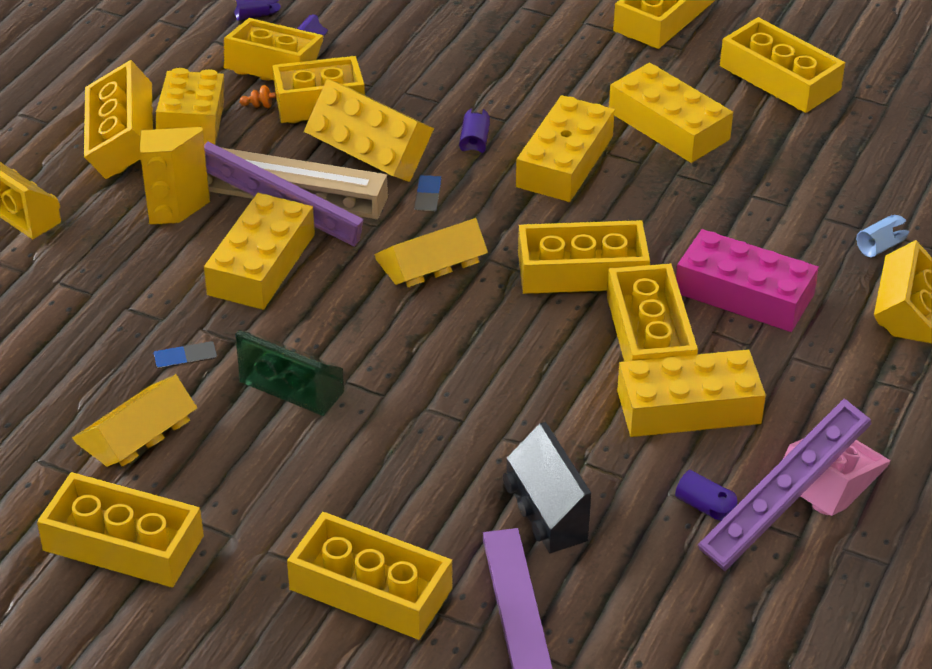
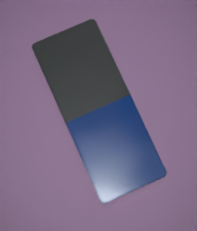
M420 175L414 210H437L441 176Z
M213 341L154 351L157 368L217 357Z

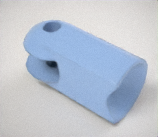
M890 215L861 230L856 238L860 251L865 256L871 258L904 241L909 234V230L893 232V227L906 222V219L899 215Z

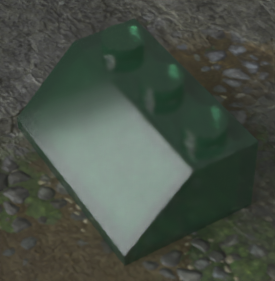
M238 330L235 333L239 379L241 383L321 416H324L344 393L342 367L259 334Z

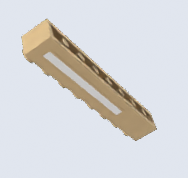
M222 148L356 216L378 219L388 198L387 174ZM207 173L209 192L251 199L255 197Z

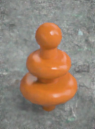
M262 85L260 87V94L257 90H253L251 96H242L239 102L242 106H248L252 103L256 108H259L262 102V105L269 109L272 106V98H276V92L271 93L268 86Z

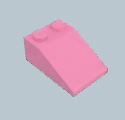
M801 439V440H799V441H797V442H794V443L790 444L789 447H788V449H787V451H786V454H785L784 458H785L803 439ZM855 440L800 497L812 503V507L819 513L833 516L845 510L888 467L891 460Z

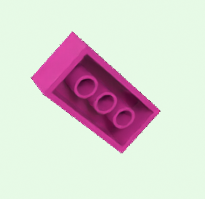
M701 229L677 264L676 280L682 296L792 332L814 296L819 266Z

